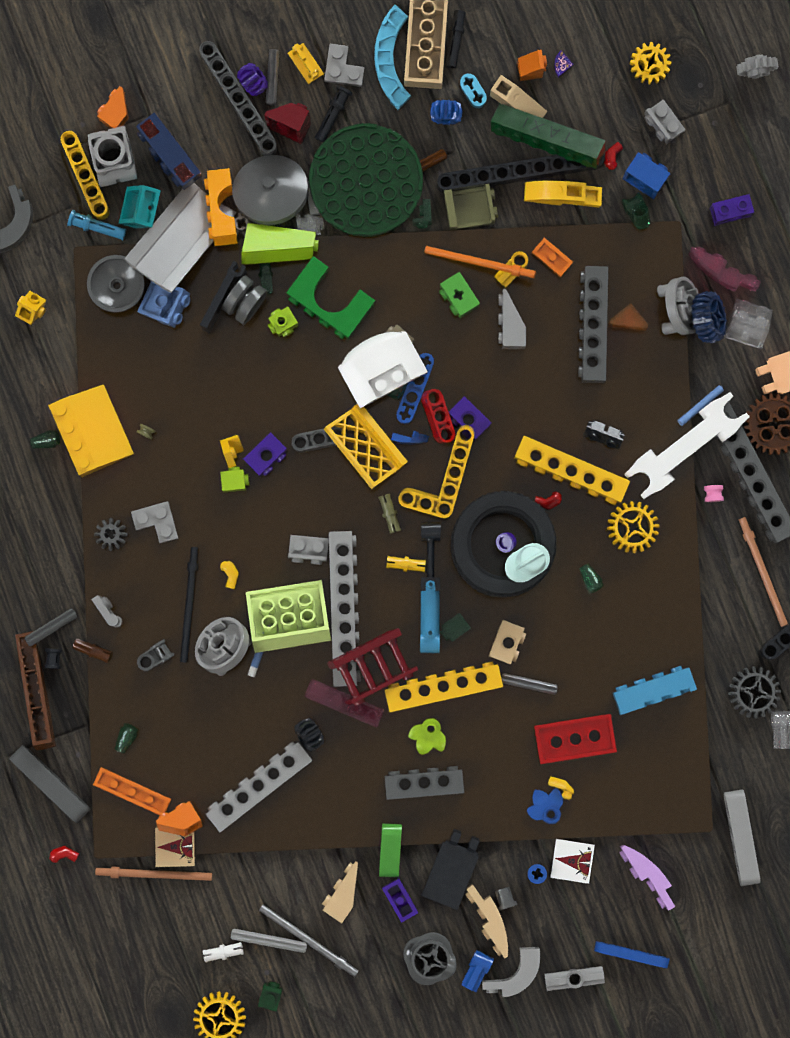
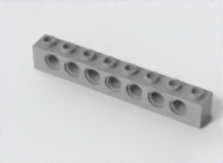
M352 531L329 532L333 659L344 654L340 649L342 643L349 642L352 649L356 648V643H359V632H355V624H359V613L355 612V605H358V593H354V585H358L357 574L353 573V566H357V555H353V547H356V535L352 536ZM346 546L349 550L346 556L338 555L339 547ZM342 565H346L349 568V573L345 576L338 573V569ZM343 584L350 587L347 595L339 593V587ZM342 604L350 606L348 614L340 613L339 608ZM343 623L351 625V631L347 634H343L340 631V626ZM352 660L350 661L352 670L349 673L357 686V682H361L360 670H357V662ZM337 668L333 669V687L347 686L340 670L338 671Z

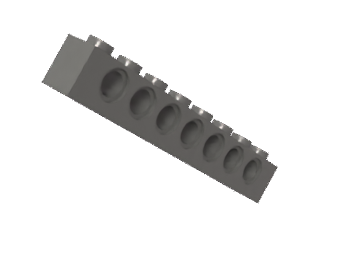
M727 402L723 410L725 416L729 419H736L737 416L731 404ZM741 425L734 434L735 441H724L721 450L731 460L730 467L734 473L738 474L740 478L738 482L743 491H747L749 495L747 499L752 508H756L758 512L756 516L760 524L765 525L767 529L765 531L766 536L770 542L773 541L775 544L790 536V516ZM736 449H741L744 452L743 459L735 456ZM745 466H750L753 469L752 476L744 473ZM754 483H759L762 486L761 493L753 490ZM763 500H768L771 503L769 510H765L762 507ZM772 517H777L780 520L778 527H774L771 524Z

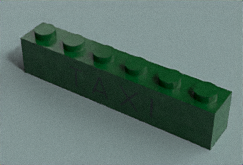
M501 103L491 120V132H494L496 135L511 138L515 142L528 144L532 148L545 150L552 155L562 156L569 161H576L585 167L597 169L605 152L606 140Z

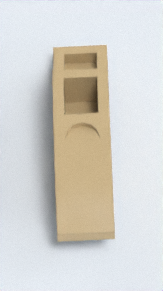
M469 885L466 888L468 892L465 895L471 903L476 902L479 907L476 911L483 920L487 918V921L482 924L484 928L481 930L487 940L492 939L495 944L493 949L498 956L508 957L505 926L490 895L483 899L474 885Z

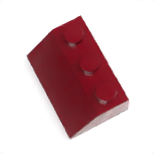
M289 103L266 111L264 115L269 130L299 144H302L311 125L309 110L301 103Z

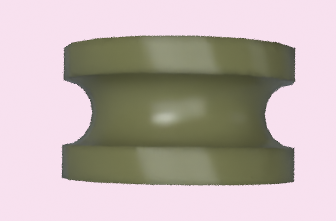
M140 424V430H137L136 433L152 440V434L156 431Z

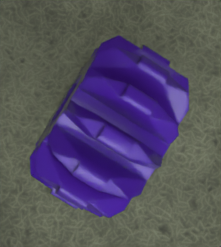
M248 63L238 71L237 78L250 95L257 96L268 88L266 77L255 64Z

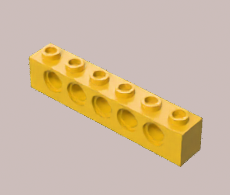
M523 436L514 457L519 465L535 467L534 471L543 475L547 472L553 475L552 478L559 482H563V480L570 482L569 486L578 490L582 487L588 490L587 493L594 497L603 496L606 498V502L613 505L622 502L630 483L625 478L526 436ZM532 452H539L541 459L533 461L530 457ZM550 459L557 460L559 463L558 468H550L548 461ZM574 467L576 475L568 476L566 468ZM591 474L594 477V482L592 484L585 483L584 475ZM609 482L612 486L611 491H604L601 487L602 483Z
M493 662L482 664L483 668L475 669L474 666L463 668L464 672L456 673V670L444 672L445 676L437 678V674L426 676V680L418 682L417 678L406 681L407 685L399 686V683L390 684L388 689H385L389 712L501 688L503 684L498 664L494 665ZM479 672L486 675L487 679L483 684H479L475 679ZM459 677L467 679L468 684L465 688L458 687L457 679ZM440 681H446L449 684V689L446 692L438 690V683ZM427 685L430 688L428 696H421L419 694L420 686ZM404 689L411 692V698L407 701L400 698V692Z

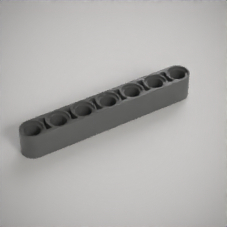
M211 41L203 42L200 45L199 51L204 63L264 156L275 155L277 144L274 137L216 45ZM208 48L214 50L211 55H205L204 51ZM217 64L223 65V69L220 71H215L213 68ZM226 80L233 81V85L230 87H226L223 84ZM242 96L243 101L239 103L233 101L234 97ZM247 111L253 112V116L249 119L243 116ZM256 127L264 129L261 134H255L253 131ZM266 143L274 145L271 150H265L263 146Z

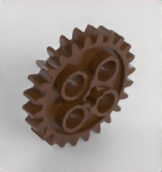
M770 393L768 399L762 395V402L758 399L754 400L756 406L750 404L751 412H745L750 418L745 421L748 425L743 427V429L749 431L746 435L752 438L750 442L756 443L755 450L762 447L761 453H764L767 449L769 455H772L773 451L776 452V455H780L781 449L784 453H787V447L790 448V434L789 437H783L780 432L781 428H786L790 433V424H781L775 429L774 426L758 428L757 425L770 424L773 420L775 423L790 421V401H787V395L780 399V393L775 398ZM779 409H783L786 411V418L779 417ZM761 411L767 413V421H763L759 418V413ZM763 430L770 432L771 437L769 440H765L762 437Z

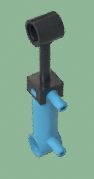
M421 522V541L427 542V577H421L420 653H440V577H434L435 542L441 540V522Z

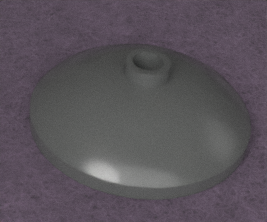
M111 255L104 257L93 265L88 274L87 290L89 296L98 307L105 311L123 312L129 310L138 303L143 295L145 287L144 276L124 260L125 256ZM116 283L121 284L119 289L114 288Z

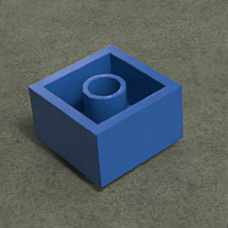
M638 152L622 179L654 200L670 173L664 165L654 163L649 155Z

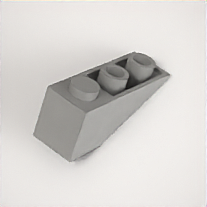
M503 289L502 294H499L498 300L499 306H502V313H499L498 324L502 325V332L498 333V344H502V349H525L526 326L507 290Z

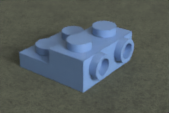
M151 281L137 312L175 328L176 324L179 325L182 321L183 315L181 313L184 307H188L190 304V293L180 287H176L170 293Z

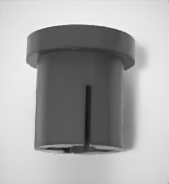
M510 887L495 891L500 906L498 907L499 911L517 905V902L513 899Z

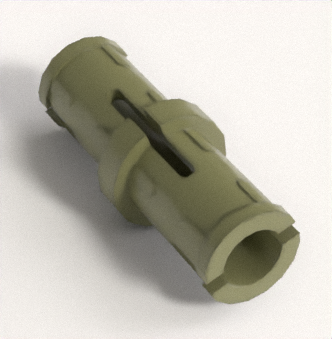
M386 494L385 498L384 496L378 497L384 512L382 514L383 518H386L389 533H395V530L396 532L401 531L396 516L398 513L397 510H394L391 495Z

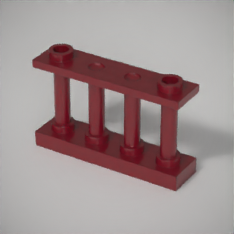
M399 628L391 629L327 662L330 669L337 668L338 671L340 670L352 695V698L345 701L346 704L357 706L365 701V697L402 678L407 680L414 676L413 672L418 670L417 666L408 668L396 643L397 637L402 635ZM385 643L390 646L401 670L400 673L394 676L391 675L380 652V646ZM369 651L371 654L373 653L385 681L375 685L363 659L365 658L364 654ZM352 660L357 662L369 688L360 694L347 669V663Z

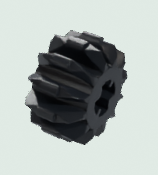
M311 718L303 719L294 726L300 743L307 751L316 750L324 744L323 735L315 721Z

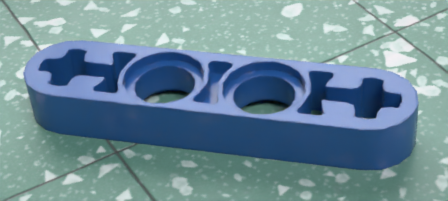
M429 353L419 355L422 360L428 357L431 363L425 367L428 373L422 375L424 377L423 384L416 385L413 381L407 384L396 415L397 420L401 424H409L416 413L434 366V358ZM410 392H414L418 397L414 403H410L406 399L407 394ZM403 403L414 407V410L409 408L408 415H410V418L402 420L400 412L404 413L406 406H402Z
M599 941L595 943V952L662 968H668L670 958Z

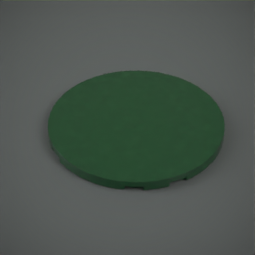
M362 123L350 125L333 133L316 151L309 171L310 194L320 215L334 228L354 236L373 237L396 229L414 212L422 193L423 172L417 153L399 133L377 124Z

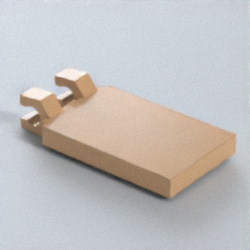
M790 351L769 358L767 365L755 369L757 377L771 372L774 382L761 387L764 395L776 390L780 395L790 392Z

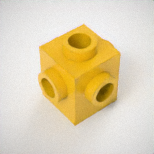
M29 291L18 300L15 316L32 325L38 317L42 318L44 315L46 299Z

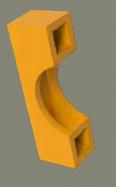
M230 168L207 171V178L204 179L205 190H209V195H206V204L210 206V211H207L208 223H212V227L208 228L209 238L214 240L215 246L238 244L234 217L228 216L220 210L221 203L227 197L233 195Z

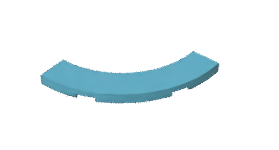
M394 5L387 13L379 29L375 43L374 58L375 69L381 88L391 104L399 110L411 98V95L403 87L396 74L393 54L397 36L409 17L398 6Z

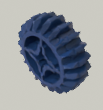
M705 291L695 295L692 301L691 314L694 323L693 327L696 329L698 338L706 343L720 341L724 338L726 334L725 329H727L723 301L720 300V296L716 292Z

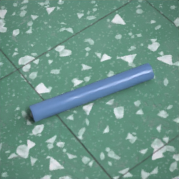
M718 385L677 420L679 425L683 426L720 395L724 389Z

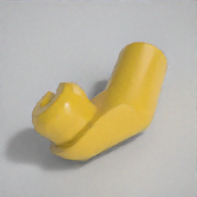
M223 561L220 568L228 576L225 587L235 589L239 572L232 562Z
M551 776L548 785L561 789L564 799H572L574 789L568 782Z

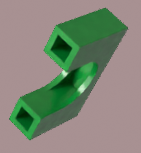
M313 256L287 291L288 301L295 306L299 304L305 308L303 311L310 317L316 316L319 318V323L328 329L329 326L335 330L334 334L339 338L349 340L376 302L365 292L359 290L349 305L342 311L327 312L321 309L315 301V291L328 273L329 267Z

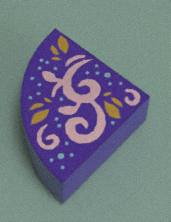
M562 50L557 54L554 62V69L558 78L573 66V63Z

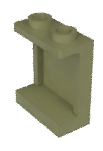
M489 184L458 191H452V189L444 190L450 231L495 224V218H498L497 207H493L492 200L495 199L494 189L490 188Z

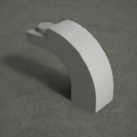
M519 947L520 963L517 971L506 979L482 980V989L486 990V993H498V989H501L502 997L513 996L526 989L538 972L540 948Z

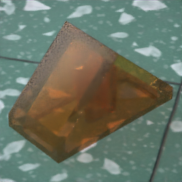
M630 303L608 322V327L646 331L648 324Z

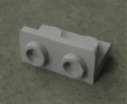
M664 100L652 108H648L644 113V119L649 126L653 125L660 141L664 140L666 144L685 132V128Z
M290 535L288 558H291L292 562L295 563L311 560V564L322 565L323 562H327L329 538Z

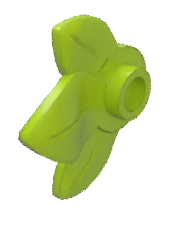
M434 718L426 719L422 724L413 726L409 732L408 737L417 740L416 747L421 755L428 753L433 747L442 752L446 746V737L440 731L441 725ZM433 726L435 729L434 731H429L427 727Z

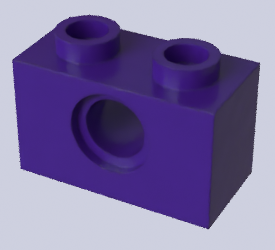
M750 194L712 203L710 207L714 226L748 218L754 214Z
M465 396L449 411L452 424L455 427L466 425L463 422L465 416L473 417L474 422L469 426L474 429V441L492 424ZM468 430L462 432L467 439L471 437V433Z
M270 432L243 460L260 477L262 475L267 476L273 470L272 465L276 461L280 463L287 456L286 452L288 450ZM265 451L272 453V458L269 461H264L261 458Z
M400 878L382 887L401 923L418 914V910Z

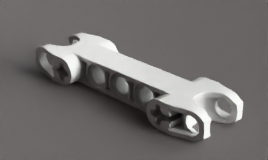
M730 392L712 401L699 411L704 420L665 451L656 456L652 450H649L637 459L634 465L624 474L627 479L639 472L649 476L650 485L641 494L643 499L661 491L675 479L670 474V471L717 435L723 443L735 434L741 425L750 418L747 413L736 419H729L725 416L724 406L733 397Z

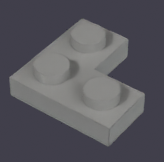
M330 43L324 82L362 87L364 67L346 64L348 46Z
M168 501L131 512L136 531L155 526L160 544L179 539Z

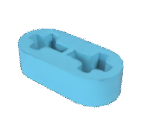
M464 74L460 79V87L474 108H482L486 104V93L474 75ZM465 79L473 81L472 90L468 85L464 86ZM474 92H476L478 97L482 96L481 103L478 101L474 102Z

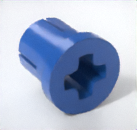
M534 864L528 869V878L532 883L540 884L546 880L547 871L544 866ZM539 868L542 875L534 879L532 871H536Z

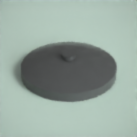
M279 155L261 156L248 162L236 175L232 187L233 199L238 211L249 221L261 225H276L292 219L304 207L309 193L308 181L303 169L295 161Z

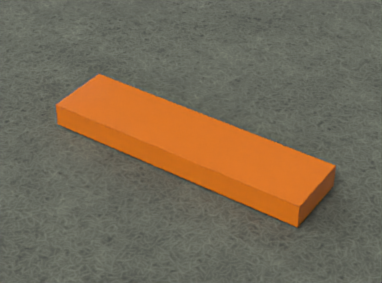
M103 767L100 768L93 783L98 788L158 815L166 813L172 800Z

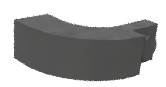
M16 185L8 187L15 206V215L7 227L0 229V254L20 245L28 236L33 223L32 204L29 200L22 201L25 200L22 189H18Z

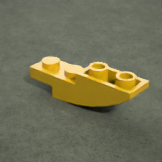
M570 181L525 182L524 201L559 206L571 204L599 208L602 204V187L586 186V183Z

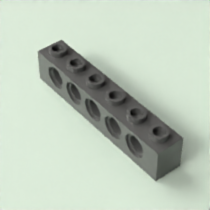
M585 266L584 271L580 273V283H584V290H580V302H583V309H580L579 320L583 321V328H579V340H582V347H579V358L582 359V366L578 367V377L582 378V383H605L608 267ZM592 282L597 283L599 289L592 291L589 288V284ZM591 301L596 302L598 309L591 310L588 303ZM590 320L596 321L598 328L591 329L588 326V322ZM588 340H596L598 346L596 348L589 347ZM589 358L596 359L597 366L590 367L587 364V360Z

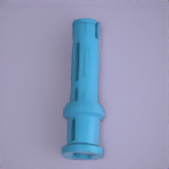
M72 209L68 219V226L71 227L73 225L83 228V231L92 230L121 239L122 241L124 240L125 228L92 219L91 215L88 214L86 216L76 213V210Z

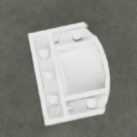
M404 331L386 332L363 341L346 355L344 361L338 367L360 409L428 373L410 338Z

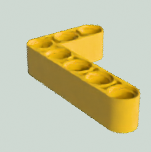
M463 425L458 429L440 495L437 496L416 489L405 488L399 495V503L403 507L441 518H447L452 514L475 432L471 426ZM468 430L471 433V437L463 439L460 432ZM462 448L465 450L466 455L459 458L456 456L455 450ZM458 467L461 473L458 476H453L450 473V469ZM452 485L455 488V493L447 494L445 487ZM403 494H411L413 500L411 502L404 501ZM427 498L432 504L430 507H424L421 504V500ZM447 504L450 507V511L443 513L439 506Z

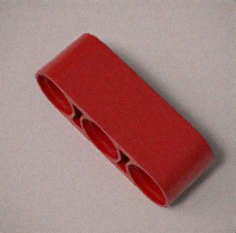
M438 389L425 391L422 394L421 400L434 439L441 444L453 441L455 430L441 391ZM430 393L435 395L436 400L434 403H431L429 400ZM437 411L440 412L442 416L440 421H437L435 418V413ZM443 429L448 433L446 440L441 436Z

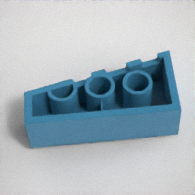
M682 666L670 669L671 673L664 675L663 672L652 675L653 679L646 681L643 678L634 681V686L627 688L625 684L616 687V692L612 694L619 714L622 715L647 705L656 704L665 699L697 690L690 668L682 669Z

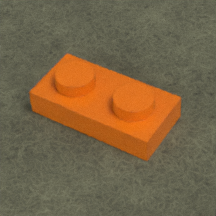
M545 237L532 251L534 256L560 278L573 264L572 260Z

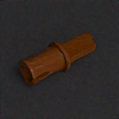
M76 639L73 643V649L89 655V658L94 657L107 663L111 655V651L100 648L95 643L90 644L80 639Z

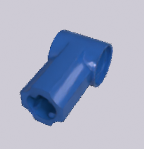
M476 950L461 985L477 992L494 958Z

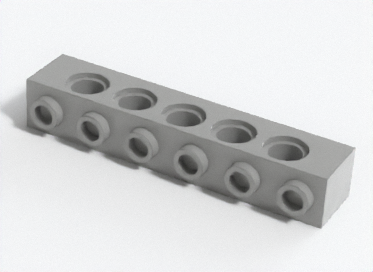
M291 742L284 748L285 753L281 756L277 753L269 760L271 764L265 768L263 765L253 772L255 774L253 778L249 780L246 777L238 784L240 788L235 792L231 789L223 795L224 800L218 804L216 801L207 808L209 812L206 815L219 832H222L313 761L299 742L296 744ZM286 756L294 758L295 763L292 767L285 766L284 758ZM271 768H276L279 771L277 779L269 777L268 772ZM261 780L264 788L261 791H256L253 788L254 781ZM240 792L247 793L248 801L246 803H241L238 800ZM225 804H230L233 807L232 814L226 815L223 813L222 808Z

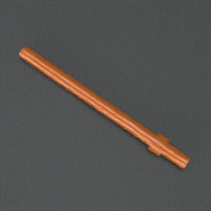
M425 247L426 254L508 272L513 276L520 277L521 275L535 278L536 271L522 268L521 265L514 264L512 266L434 247Z

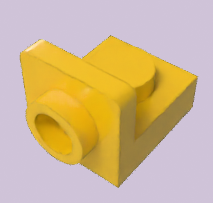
M238 435L220 440L229 468L236 466L234 458H237V453L243 452Z

